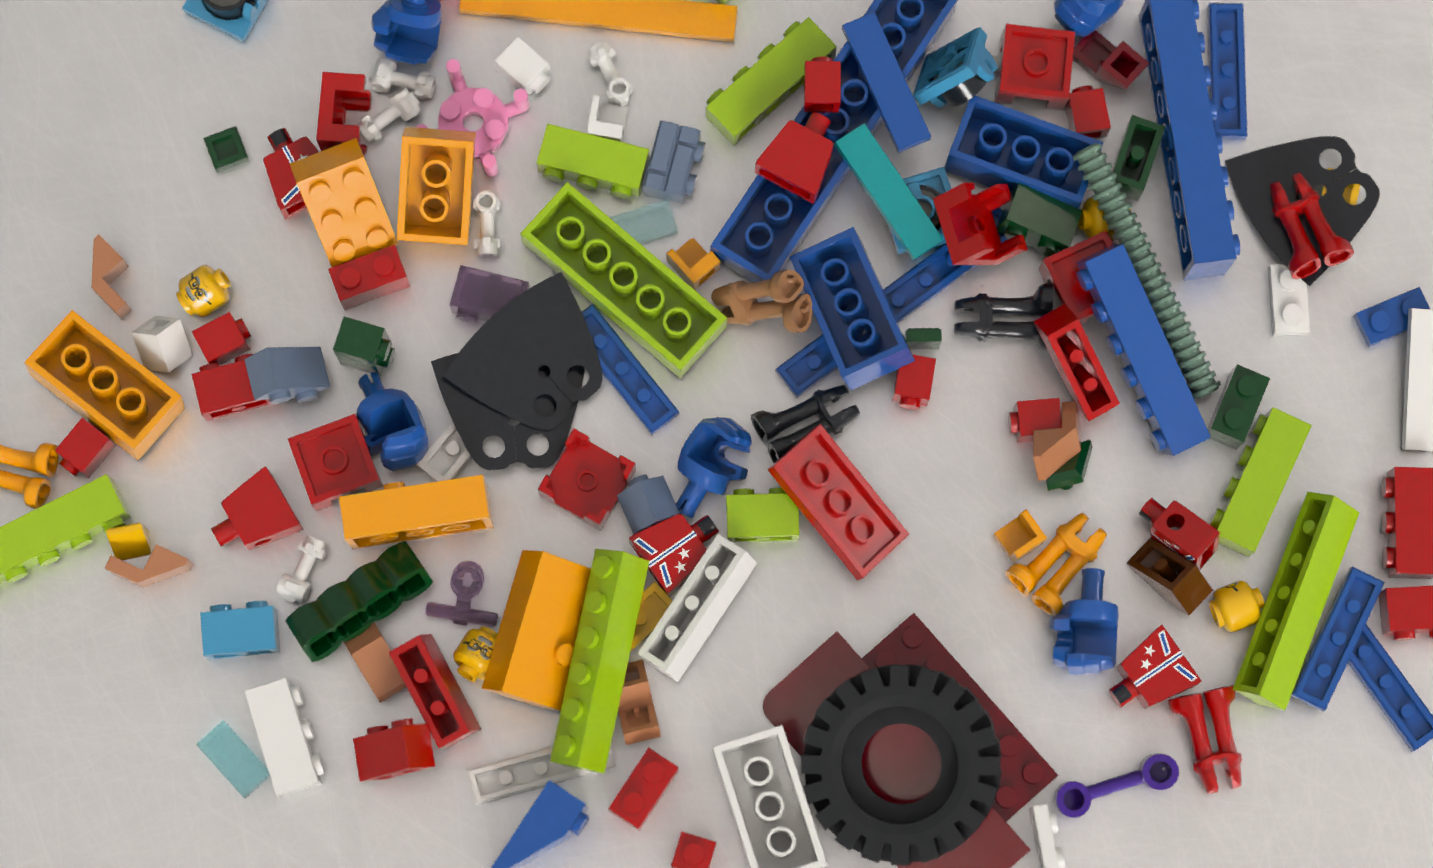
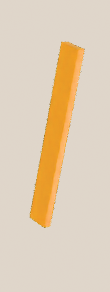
M460 0L459 12L462 14L733 43L738 6L687 0Z

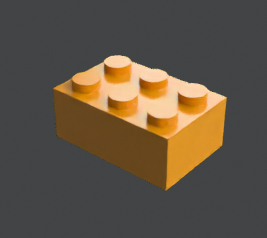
M405 127L401 146L397 240L468 245L476 132Z
M357 138L290 163L296 183L331 267L394 244L398 245Z

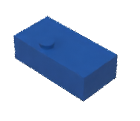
M974 96L967 104L944 168L948 173L987 187L996 184H1008L1010 192L1018 183H1021L1079 209L1089 182L1088 180H1083L1082 177L1085 174L1083 170H1078L1077 167L1080 164L1078 160L1074 161L1072 157L1075 156V153L1096 142L1102 145L1103 142Z
M854 227L790 256L795 271L803 279L804 292L808 293L811 297L814 315L841 377L850 391L915 361L865 247Z

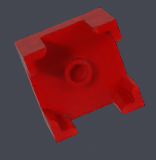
M1006 24L1000 37L999 52H1002L994 102L1012 104L1015 96L1048 100L1046 104L1047 109L1063 111L1070 94L1075 32Z
M322 72L316 141L321 151L357 138L366 161L367 146L360 144V127L357 125H345L346 110L365 112L371 110L372 93L370 90H364L366 85L365 74Z
M964 182L933 198L953 265H998L1028 250L1022 234L1001 243L992 215L993 210L1012 200L1008 184H996L978 194H972L971 190L975 189L974 183Z
M1106 230L1043 259L1038 268L1045 284L1051 281L1062 305L1065 304L1076 315L1081 325L1085 324L1087 319L1094 315L1091 304L1095 302L1090 291H1085L1078 281L1076 273L1080 270L1076 262L1113 245Z
M356 414L288 438L309 500L316 511L333 506L331 500L363 488L366 492H371L383 487Z
M573 428L565 442L566 449L550 476L545 475L537 490L540 497L601 531L619 501L617 495L628 486L627 482L635 474L636 463L622 455L619 458L591 443L587 435Z

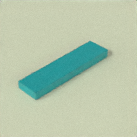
M865 123L834 143V146L913 261L944 240Z

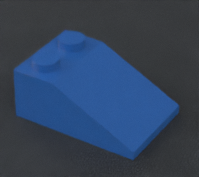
M549 780L491 868H520L568 840L572 833L579 836L590 819L589 815L586 814L588 810L587 805Z

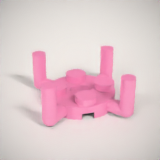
M451 59L447 62L446 68L455 93L444 101L440 107L438 129L469 131L464 127L466 118L471 115L481 117L484 121L483 126L477 131H469L476 132L474 159L480 158L485 174L488 177H495L498 174V165L493 153L501 146L509 127L508 118L524 113L529 109L528 94L524 89H517L514 92L515 101L503 105L502 101L487 88H468L459 61ZM423 124L416 126L417 128H427Z

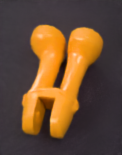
M42 443L35 452L0 445V463L33 471L43 476L54 477L59 454L54 450L58 446ZM0 470V487L23 495L25 505L32 509H37L45 504L52 487L49 480Z
M1084 513L1076 515L1066 524L1059 525L1056 529L1055 537L1031 563L1026 566L1014 563L1005 571L1010 582L1023 595L1028 596L1065 551L1070 553L1071 556L1058 571L1031 597V601L1039 609L1053 617L1064 606L1061 595L1065 588L1087 563H1092L1097 559V552L1107 537V533L1102 528H1099L1086 540V543L1076 536L1089 520V517Z

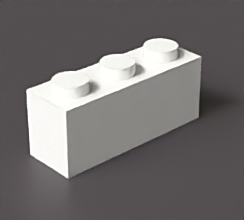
M285 677L244 691L275 794L279 797H284L322 784L320 775L325 773L320 754H313L309 740L314 739V734L309 719L302 720L298 706L303 705L304 702L298 684L291 685V681Z

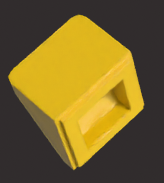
M141 523L110 528L106 531L116 558L126 560L151 554L148 529Z

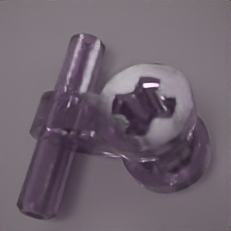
M474 561L459 563L454 568L450 581L451 588L457 595L456 606L428 602L425 612L426 616L453 620V624L467 626V623L495 627L498 618L497 613L470 609L472 598L479 594L483 586L484 571L482 567ZM465 572L472 573V579L476 580L471 582L470 587L463 586V580L459 579L463 578Z

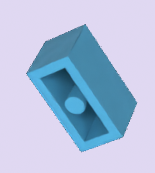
M267 601L247 602L246 608L232 609L230 604L210 606V612L200 613L203 656L209 660L281 653L278 612L274 606H268Z

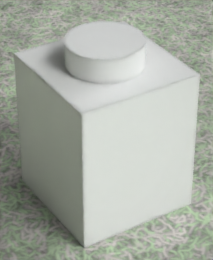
M519 36L494 61L496 71L516 89L526 90L528 97L533 91L539 93L550 80L549 63Z

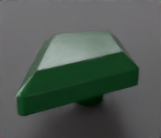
M1091 440L1081 442V451L1046 479L1048 491L1058 488L1068 490L1074 484L1084 481L1093 448Z

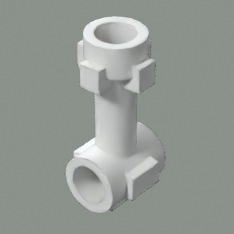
M607 42L595 44L588 50L590 54L589 61L592 67L599 65L608 84L606 97L609 103L620 105L621 107L629 104L633 88L629 81L619 77L611 60L616 57L613 47L609 48Z
M384 58L377 59L376 65H372L368 79L370 81L369 86L373 90L387 93L390 90V86L394 85L414 90L416 98H432L436 86V78L430 77V73L421 71L420 75L415 77L395 72L397 65L393 61Z
M406 87L400 88L388 98L392 105L372 119L368 114L360 118L361 122L357 126L360 127V132L367 142L373 139L377 141L381 138L380 130L399 116L405 122L421 111V108L418 106L420 102L412 91H408Z
M482 190L473 199V208L480 214V239L474 240V249L477 250L478 257L492 258L497 257L498 249H501V240L494 238V215L497 213V210H500V199L496 198L490 190Z
M308 535L304 542H300L297 549L302 551L303 554L293 576L285 573L277 585L276 591L282 595L281 598L297 604V602L306 603L312 591V584L307 583L306 580L316 558L324 559L327 553L324 551L326 543Z

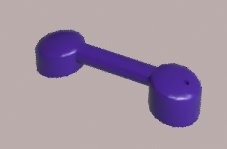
M1158 753L1145 757L1136 771L1093 785L1085 786L1080 782L1067 781L1061 784L1055 792V806L1063 815L1075 818L1084 815L1088 811L1091 800L1140 784L1155 790H1165L1177 782L1179 766L1172 757Z

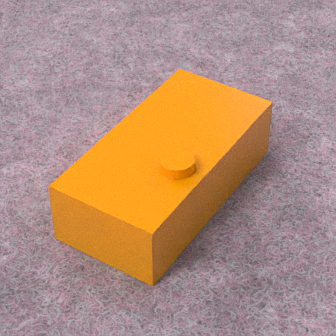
M73 310L24 362L31 377L137 461L140 460L185 409L180 394Z
M483 475L405 486L404 482H392L384 484L383 490L339 497L344 537L352 550L494 528L488 486Z
M522 550L481 689L541 709L561 711L591 568L544 551Z

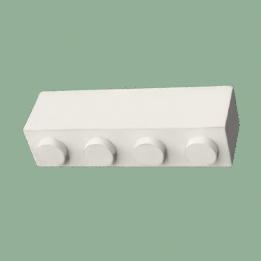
M717 534L637 654L648 664L676 682H679L757 565V562L747 551Z

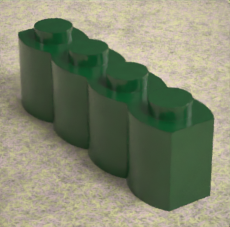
M403 541L387 548L376 561L357 568L346 581L328 587L316 601L298 607L288 616L285 622L312 662H316L332 654L342 642L349 641L362 634L373 622L392 614L403 602L422 594L431 586L433 581L408 543Z

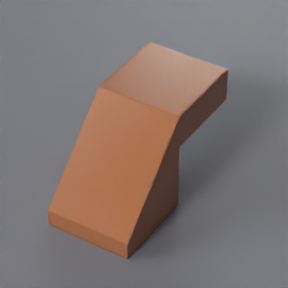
M98 234L93 241L91 288L123 320L132 310L109 285L127 270L129 266Z
M1076 401L1062 402V428L1033 430V459L1038 481L1046 480L1081 451V424Z
M156 544L143 570L114 556H110L105 569L120 578L144 588L191 571L194 564L189 559Z
M375 622L359 636L344 642L380 703L406 688L389 654L391 649Z
M643 659L628 663L618 708L626 745L661 737Z

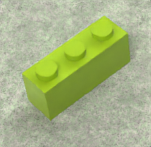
M547 124L537 159L538 172L543 173L542 176L550 181L562 182L563 179L577 182L576 185L586 190L595 191L599 187L611 190L610 194L615 197L630 199L631 196H640L650 155L647 148Z

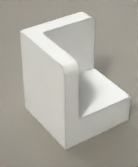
M593 94L587 134L623 142L628 108L626 106L621 107L620 105L602 103L601 96Z
M154 316L132 332L142 364L148 370L169 373L192 356L180 318Z

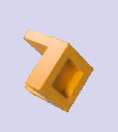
M694 238L688 240L678 250L674 251L671 248L666 253V261L694 290L720 270L721 261L712 251L707 253Z
M1027 509L993 534L1013 564L1038 548L1047 539Z

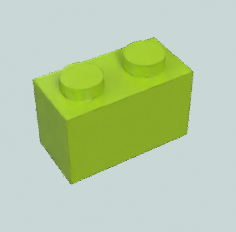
M782 487L770 488L769 494H754V489L743 488L733 490V495H726L727 540L732 543L799 540V508Z

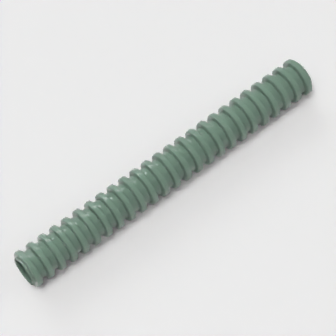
M1096 142L1075 153V156L1072 158L1074 161L1078 160L1080 165L1077 168L1079 171L1083 170L1085 175L1082 178L1084 181L1088 180L1090 185L1087 188L1089 191L1093 190L1095 195L1092 198L1094 201L1098 200L1100 205L1097 208L1099 211L1103 210L1105 215L1102 218L1104 221L1108 220L1109 225L1107 228L1108 230H1113V240H1118L1119 244L1124 245L1164 335L1169 342V346L1174 352V357L1178 360L1179 368L1183 370L1184 379L1187 378V385L1193 390L1191 393L1193 398L1199 399L1219 389L1221 383L1219 380L1215 381L1214 376H1216L1214 370L1210 371L1211 363L1210 361H1205L1206 353L1205 351H1200L1201 343L1200 341H1195L1196 333L1195 331H1190L1191 323L1190 321H1185L1184 317L1187 315L1185 311H1180L1179 307L1182 305L1179 301H1175L1174 298L1177 295L1175 292L1170 291L1169 288L1172 285L1170 282L1165 281L1164 278L1167 275L1165 272L1161 273L1159 268L1162 265L1160 262L1156 263L1154 258L1157 255L1155 252L1151 253L1149 248L1152 245L1150 242L1146 243L1144 238L1147 235L1145 232L1141 233L1139 228L1142 225L1140 222L1136 223L1134 218L1137 215L1135 212L1131 213L1130 208L1132 205L1130 202L1126 203L1125 198L1127 195L1126 193H1121L1120 188H1122L1121 183H1116L1115 178H1117L1116 173L1112 174L1110 170L1112 165L1111 163L1107 164L1105 160L1107 155L1106 153L1102 154L1100 150L1102 144H1097Z

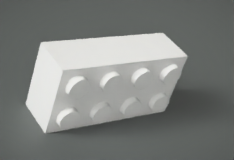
M780 725L714 746L712 751L749 868H825L827 866L826 859L783 726Z

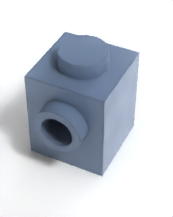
M647 474L633 478L627 482L629 488L617 495L633 534L680 514L664 476L649 479Z

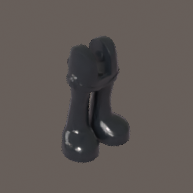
M1042 284L1034 295L1023 298L988 297L987 294L979 293L975 297L956 300L954 302L955 312L980 313V322L955 323V335L976 338L978 341H986L988 338L1025 339L1033 341L1039 349L1047 350L1033 321H993V315L1044 316L1053 310V284Z
M845 385L827 390H817L811 398L784 411L771 413L761 410L751 414L753 427L759 438L765 443L787 428L815 414L819 419L794 433L770 442L767 447L773 464L815 426L821 424L829 435H837L842 433L844 427L860 415L857 405H853L830 417L826 407L837 403L849 394L848 388Z

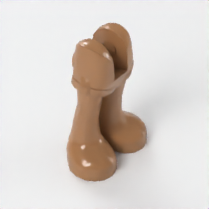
M780 270L774 273L770 279L759 282L747 283L741 280L716 288L711 294V299L715 305L727 306L721 313L727 317L728 324L751 325L755 321L781 317L787 331L801 333L809 328L812 320L811 297L808 293L800 294L804 287L802 277L794 270ZM770 296L774 299L766 302H758L757 298Z

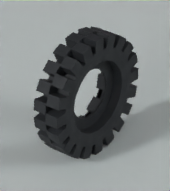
M913 664L880 666L862 672L834 689V692L828 698L824 699L814 713L816 716L812 724L808 725L803 741L805 743V751L801 755V774L805 775L806 785L803 788L808 803H812L817 812L815 815L817 820L825 830L829 829L836 836L835 841L847 850L854 849L861 853V857L877 863L881 860L891 862V865H910L913 862L920 861L925 863L940 858L941 855L949 851L952 852L966 842L988 816L995 802L997 790L1000 787L1002 774L1000 741L996 737L995 725L988 711H985L979 704V699L967 687L964 688L957 683L955 678L941 671L937 672L925 666ZM893 724H909L922 729L934 740L941 756V773L936 786L926 797L909 804H895L877 796L866 783L862 771V755L867 742L877 731Z

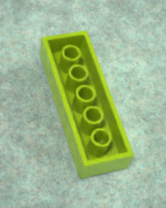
M568 182L520 233L523 245L557 274L562 272L564 278L572 287L680 379L727 328V317Z

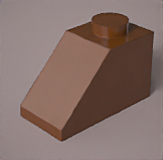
M1149 538L1127 562V565L1166 602L1189 616L1213 591L1195 564L1152 538Z

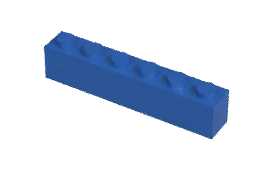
M1113 244L1076 262L1080 270L1076 273L1078 281L1085 291H1090L1095 302L1091 304L1092 311L1098 322H1104L1109 333L1106 336L1107 344L1115 356L1119 355L1124 366L1121 368L1122 377L1128 387L1134 388L1138 396V400L1135 401L1136 407L1142 418L1149 420L1153 429L1150 437L1159 452L1163 451L1166 455L1175 456L1211 438L1124 245Z

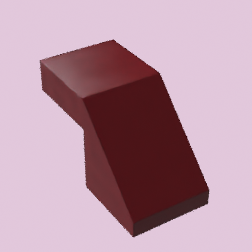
M1097 30L1083 37L1074 47L1073 60L1090 75L1125 90L1149 65L1146 59L1124 41L1116 47Z

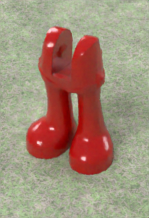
M1299 172L1292 175L1295 191L1300 199L1296 202L1289 203L1287 194L1279 181L1270 184V194L1273 202L1272 212L1275 217L1280 218L1293 247V256L1288 263V269L1293 279L1308 277L1321 267L1320 257L1309 240L1299 215L1305 214L1317 239L1321 256L1327 266L1341 264L1354 254V249L1350 242L1336 235L1332 230L1318 202L1320 197L1318 192L1312 189L1306 178Z
M1234 685L1202 692L1215 730L1218 751L1212 752L1201 693L1167 700L1171 712L1183 716L1186 721L1195 757L1193 770L1199 775L1207 794L1218 792L1217 777L1213 766L1223 763L1225 775L1231 789L1241 787L1240 764L1243 759L1241 753L1237 752L1233 739L1229 710L1230 704L1235 699Z

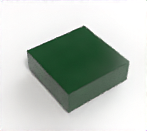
M236 126L203 138L216 172L249 161Z
M907 328L904 334L910 349H939L942 342L941 329Z

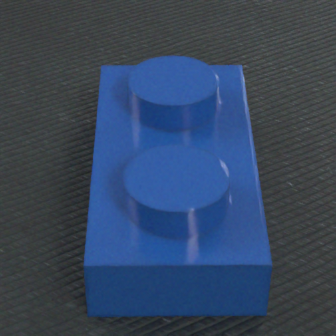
M1420 287L1357 312L1353 316L1367 347L1407 332L1408 309H1430Z

